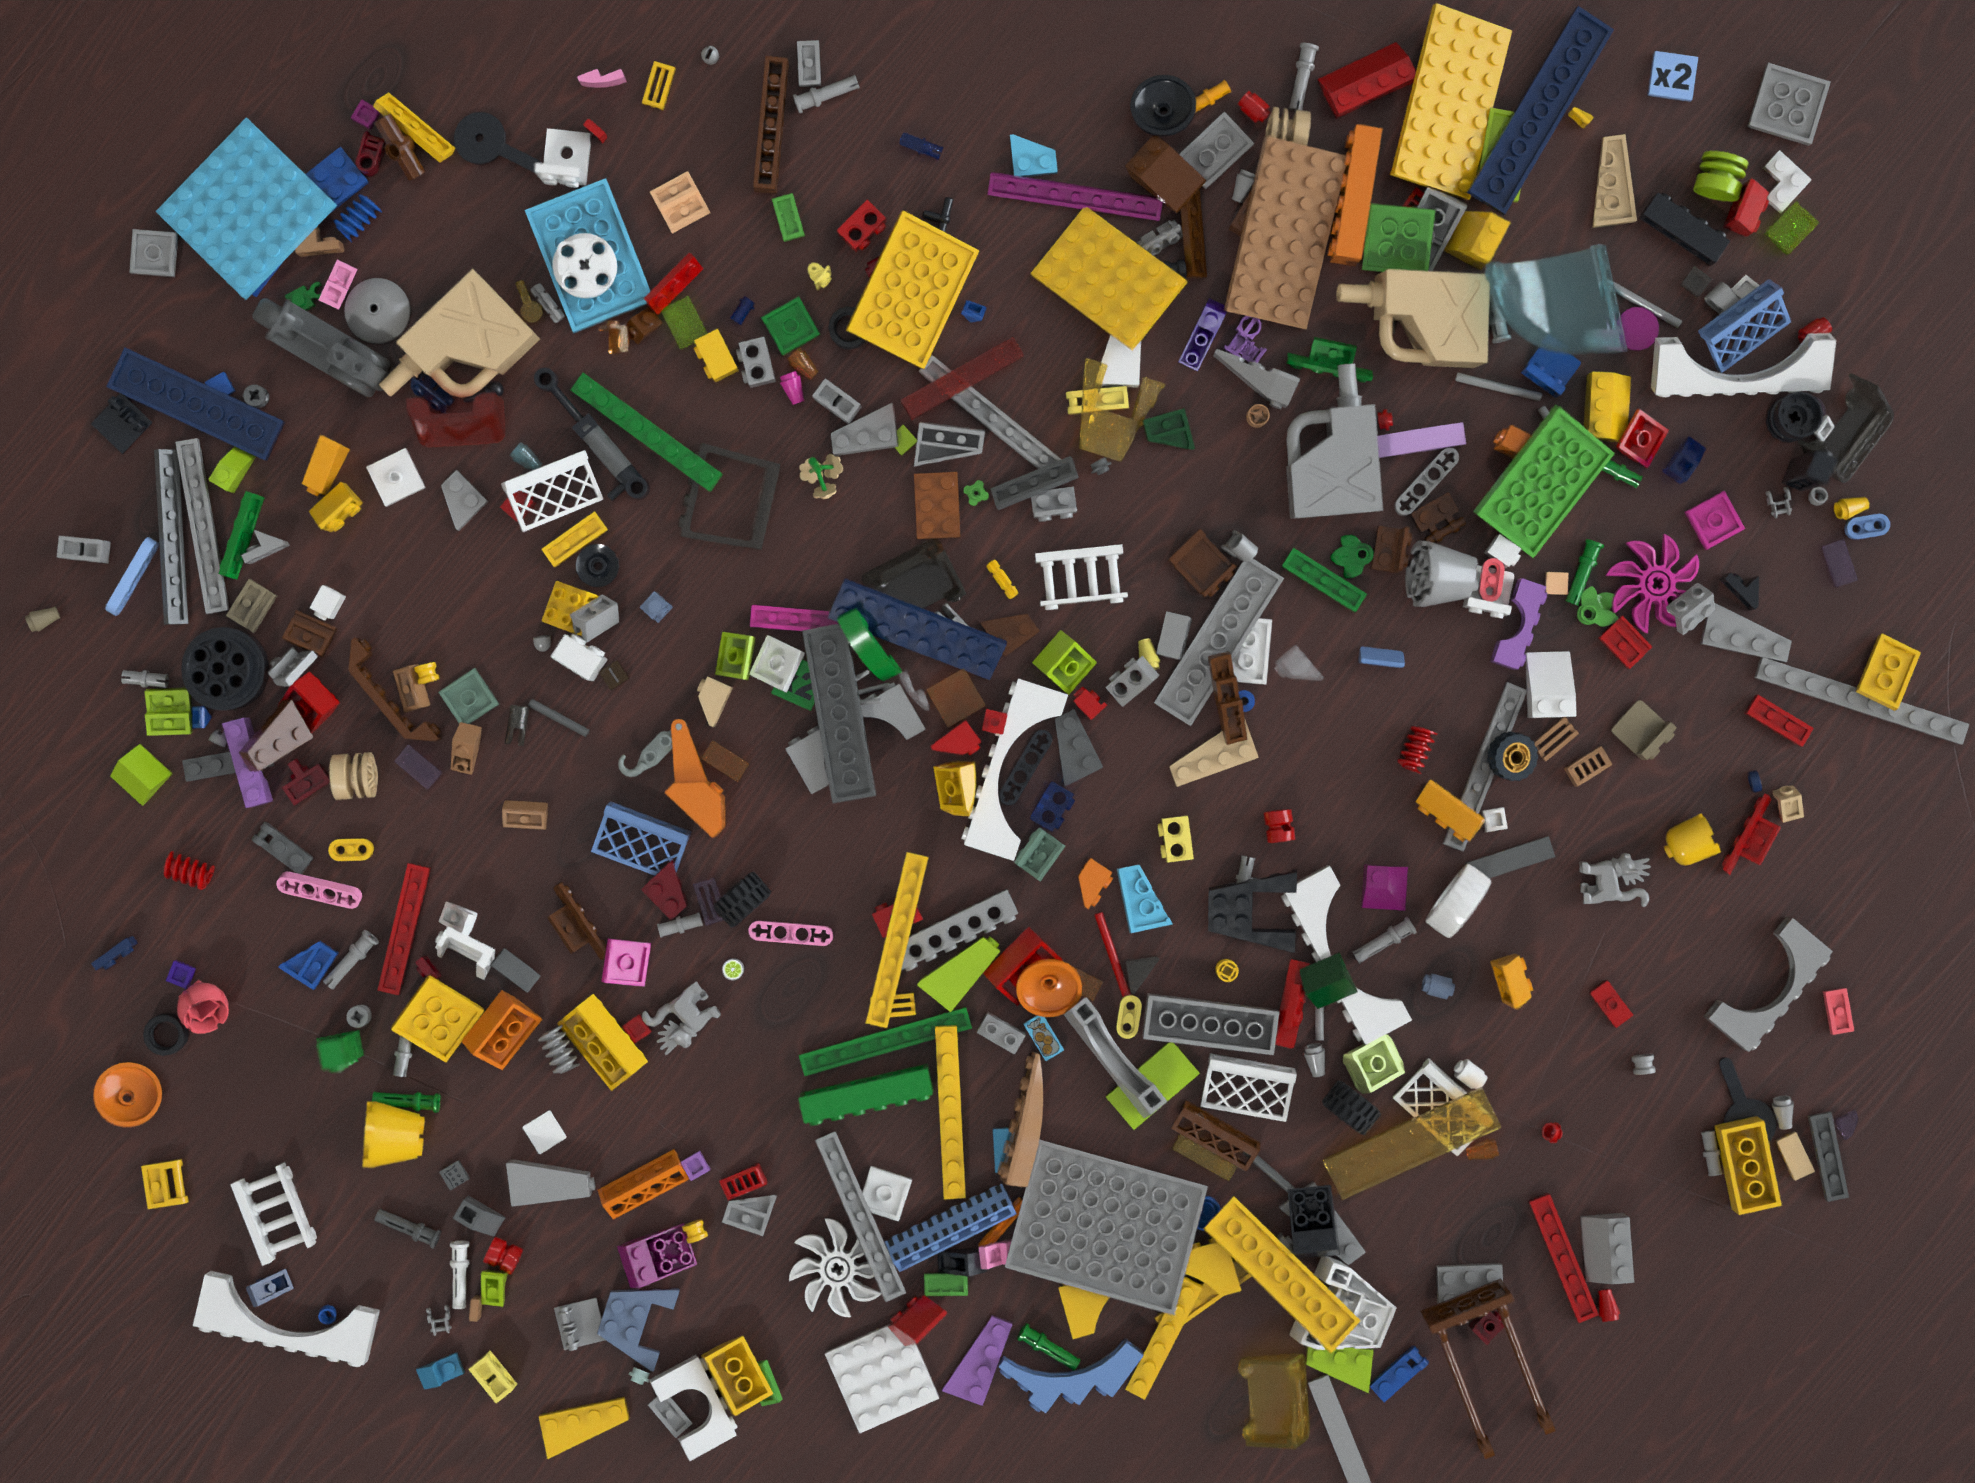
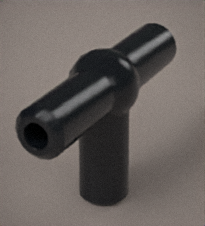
M945 198L941 214L924 210L923 219L939 222L938 229L945 232L947 224L950 222L953 198Z

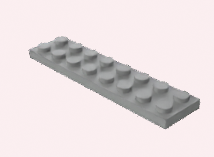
M1254 559L1249 562L1243 561L1154 703L1191 726L1213 692L1208 656L1229 651L1232 660L1234 659L1284 578Z

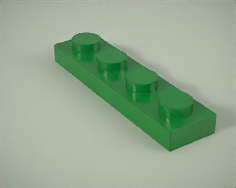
M245 491L238 516L234 521L231 537L227 542L224 558L220 563L218 574L238 579L244 561L241 555L247 552L246 549L249 546L265 497Z
M1292 548L1281 566L1354 613L1367 595V593L1295 548Z

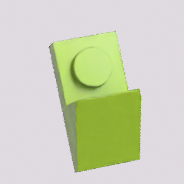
M495 1270L482 1271L481 1304L503 1307L507 1273Z

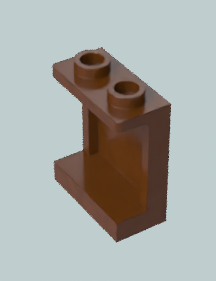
M1201 529L1167 560L1203 598L1207 595L1212 597L1220 589L1217 585L1222 580L1227 582L1235 574L1233 570L1236 568L1206 537V534Z

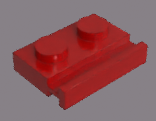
M1620 616L1615 623L1598 637L1627 669L1632 668L1653 648L1624 616Z

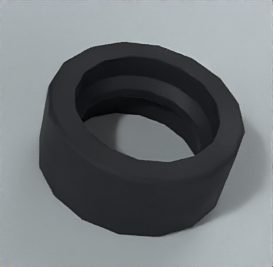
M847 306L840 308L833 313L829 320L828 329L830 337L836 345L843 349H856L866 342V340L860 337L847 341L840 338L837 334L836 327L838 321L843 316H852L856 307Z
M171 1013L160 1014L150 1019L143 1032L144 1043L147 1048L154 1054L161 1056L171 1055L181 1050L187 1043L189 1036L188 1028L181 1023L178 1015ZM161 1022H171L178 1029V1040L171 1047H162L154 1039V1029Z

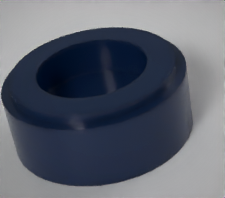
M1757 770L1749 771L1747 776L1752 792L1762 791L1761 780Z

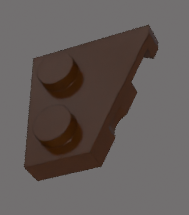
M1028 614L993 619L980 623L987 634L1007 641L1003 652L1004 657L1040 632Z

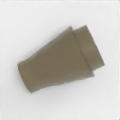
M56 606L29 612V615L25 616L32 632H40L61 618Z

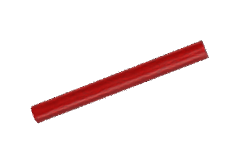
M1103 912L1094 914L1122 997L1128 996L1130 991Z

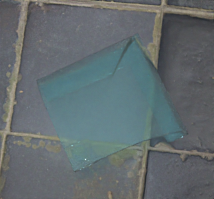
M1597 244L1590 246V249L1534 261L1509 264L1491 262L1486 264L1485 277L1488 283H1490L1499 311L1507 323L1527 341L1543 349L1558 353L1618 354L1628 352L1606 245Z

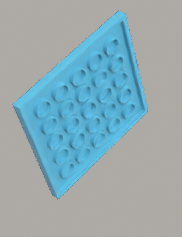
M246 117L156 212L224 280L247 300L337 205Z

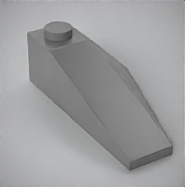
M1427 187L1417 208L1436 209L1429 271L1432 272L1464 214L1467 204L1446 193Z

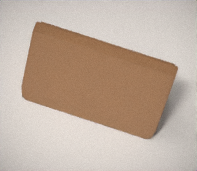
M419 664L393 671L404 713L430 706L425 684L418 685V673L414 670V667L419 666Z
M504 801L502 807L503 827L547 829L548 803Z

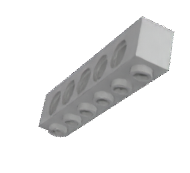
M1005 889L910 935L901 970L906 969V971H910L918 967L917 962L923 959L926 962L938 957V952L945 950L947 953L957 948L956 943L964 940L965 943L976 939V934L984 931L986 934L997 928L996 924L1002 921L1004 924L1015 920V915L1018 914V911L1008 890ZM993 906L1000 909L999 917H989V908ZM970 917H979L981 924L977 928H972L968 924ZM951 926L960 927L961 934L958 937L950 936L948 930ZM933 935H938L942 940L941 944L937 947L929 943V938ZM916 944L921 947L922 953L919 956L911 955L909 948L912 945Z

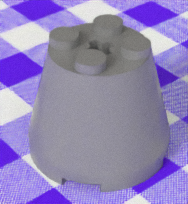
M1418 541L1413 545L1410 551L1413 557L1410 567H1406L1405 573L1406 593L1408 598H1412L1413 606L1427 607L1467 599L1472 591L1478 589L1476 557H1471L1430 541Z

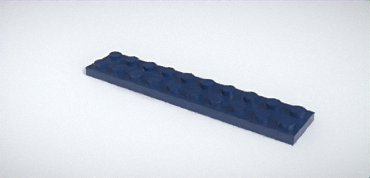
M1579 6L1574 9L1469 187L1468 194L1502 216L1506 214L1613 33V28Z

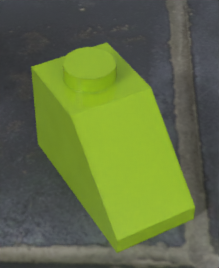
M234 447L219 461L208 480L228 492L235 493L256 456Z

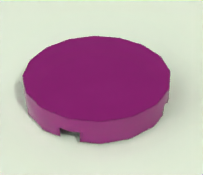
M1633 307L1627 309L1618 317L1614 333L1622 347L1633 351L1647 349L1655 342V338L1659 335V324L1651 311L1643 307Z

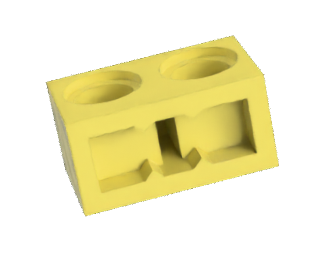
M1188 816L1161 818V823L1158 824L1159 837L1163 836L1164 845H1160L1162 858H1166V862L1194 859ZM1172 822H1176L1179 825V831L1176 834L1168 832V825ZM1174 844L1182 846V852L1178 856L1171 854L1170 849Z
M491 1350L469 1368V1371L495 1403H498L508 1395L517 1385L516 1381Z

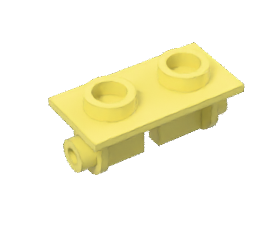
M811 263L808 266V273L814 281L816 290L819 291L821 287L825 288L832 280L830 277L832 274L830 267L827 266L824 269L817 263Z

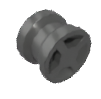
M252 384L244 391L243 397L247 404L255 408H262L268 404L269 393L265 388Z

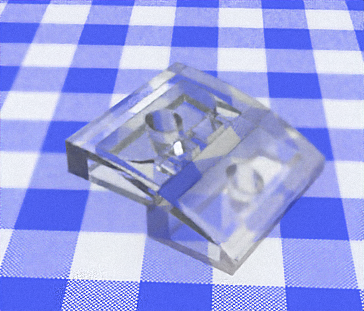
M908 672L900 673L899 677L912 699L925 711L931 710L924 690L914 691Z

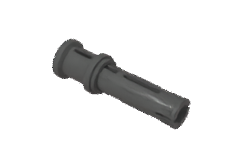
M381 1208L374 1219L375 1222L412 1236L415 1242L419 1240L430 1245L432 1249L436 1247L442 1232L439 1229L437 1231L430 1229L422 1222L418 1224L413 1223Z

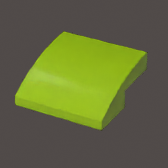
M186 688L145 690L147 736L192 733V700Z

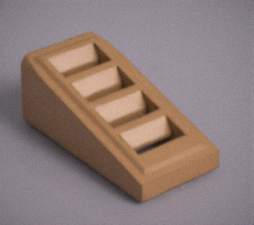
M1600 746L1564 767V770L1574 787H1578L1613 764L1603 747ZM1599 753L1605 764L1600 765L1595 755ZM1590 758H1592L1593 762L1595 763L1597 767L1596 769H1593L1592 765L1590 764ZM1582 763H1585L1590 771L1588 774L1581 765ZM1578 767L1583 777L1579 778L1574 768Z

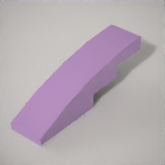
M1463 422L1377 436L1379 458L1466 444Z

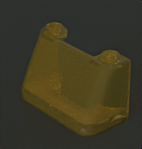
M1292 1353L1249 1356L1240 1359L1239 1373L1242 1374L1244 1379H1248L1251 1421L1243 1428L1246 1446L1298 1448L1308 1440L1310 1433L1304 1355Z

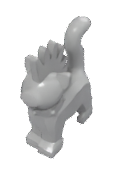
M1623 853L1618 859L1612 858L1611 861L1605 860L1591 865L1586 861L1579 862L1580 872L1595 875L1596 885L1589 886L1588 883H1580V891L1583 893V904L1615 900L1623 902L1640 897L1641 906H1647L1650 899L1649 894L1644 889L1634 888L1622 892L1619 890L1617 877L1622 876L1626 885H1629V880L1634 885L1636 884L1635 879L1644 882V879L1639 875H1650L1648 872L1643 871V869L1651 868L1650 865H1644L1650 859L1632 860L1630 854Z
M698 982L693 983L680 996L659 1008L655 1017H650L647 1011L642 1013L643 1022L648 1026L655 1027L662 1023L665 1016L669 1013H674L682 1021L679 1026L670 1020V1026H663L667 1031L658 1032L659 1035L665 1036L657 1040V1043L665 1042L660 1047V1050L668 1047L665 1055L669 1054L677 1045H681L683 1048L689 1047L692 1037L697 1036L696 1032L700 1031L712 1017L719 1018L721 1016L716 1006L709 1007L702 1012L696 1006L697 1001H704L709 997L704 989H701Z

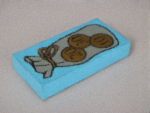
M1036 1015L1023 1023L1045 1061L1064 1051L1045 1017Z

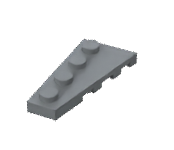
M1715 603V611L1705 619L1700 644L1785 663L1788 660L1792 641Z

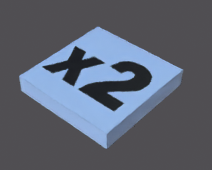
M1655 51L1653 53L1647 96L1691 102L1698 57Z

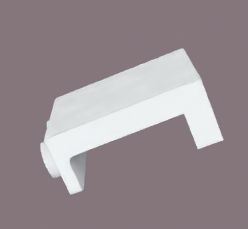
M448 926L445 932L440 931L435 941L437 943L435 948L437 949L438 957L442 958L446 949L450 948L478 962L476 965V976L483 980L485 979L491 968L490 964L495 959V949Z

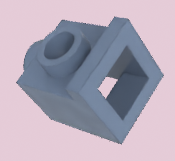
M654 591L640 608L659 623L673 606Z

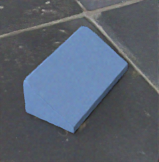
M1360 647L1359 663L1403 668L1405 666L1402 651Z

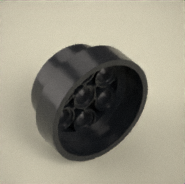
M228 627L209 629L194 638L184 653L181 665L184 685L197 702L211 709L229 711L244 708L259 698L269 679L268 671L270 670L268 656L261 643L245 631ZM221 641H224L227 645L223 653L218 649ZM201 650H204L207 654L203 662L198 658ZM239 654H243L245 661L239 666L236 662V657ZM222 663L225 669L219 675L216 671V666ZM202 672L204 674V681L199 684L196 680V675ZM238 675L242 678V685L240 687H236L234 684V679ZM218 684L222 687L220 696H216L214 693V688Z

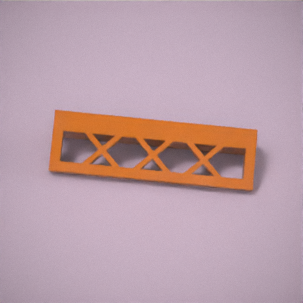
M673 1149L598 1189V1194L602 1206L614 1220L689 1180V1177L680 1163L678 1153ZM678 1171L682 1174L676 1178H670L671 1175ZM656 1183H661V1186L657 1188H651L652 1185ZM637 1193L642 1194L637 1199L632 1198ZM616 1204H623L622 1207L616 1210L612 1209V1206Z

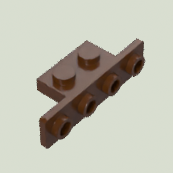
M560 882L553 890L564 907L547 917L571 954L589 943L599 959H604L607 944L604 940L599 939L595 926L592 922L587 921L583 908L580 904L575 903L571 897L572 892L569 887Z

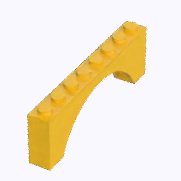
M1213 1238L1208 1240L1209 1244L1201 1246L1200 1242L1192 1245L1185 1272L1186 1275L1206 1283L1220 1297L1241 1291L1231 1255ZM1062 1284L1063 1286L1059 1287V1292L1072 1338L1076 1339L1095 1333L1099 1314L1110 1297Z

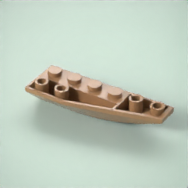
M1033 1051L1031 1056H1027L1025 1062L1027 1072L1020 1082L1021 1096L1015 1101L1014 1111H1016L1015 1119H1011L1008 1129L1011 1132L1010 1140L1005 1141L1003 1153L1006 1155L1004 1162H1000L997 1172L1000 1175L999 1178L1005 1184L1012 1186L1028 1187L1042 1126L1043 1078L1040 1054Z

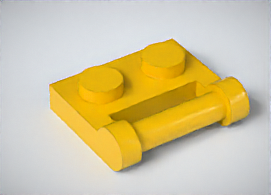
M182 1159L141 1166L148 1209L189 1202L188 1195H185L181 1170V1166H183ZM172 1168L176 1191L175 1198L170 1196L166 1170Z

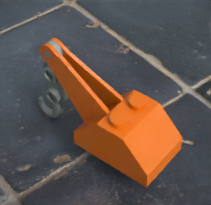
M676 719L672 722L670 731L659 733L642 751L639 761L633 769L625 768L624 760L626 756L622 755L618 762L619 770L628 777L638 776L644 770L656 766L673 748L675 783L665 793L714 838L726 827L725 796L722 794L724 790L716 782L710 783L707 780L687 723L682 719Z

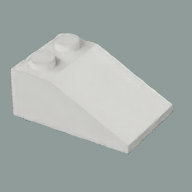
M1570 651L1526 653L1527 718L1576 716V694Z

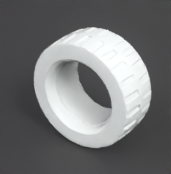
M1466 864L1438 898L1427 915L1426 922L1444 936L1451 938L1481 901L1491 884V880L1470 864Z

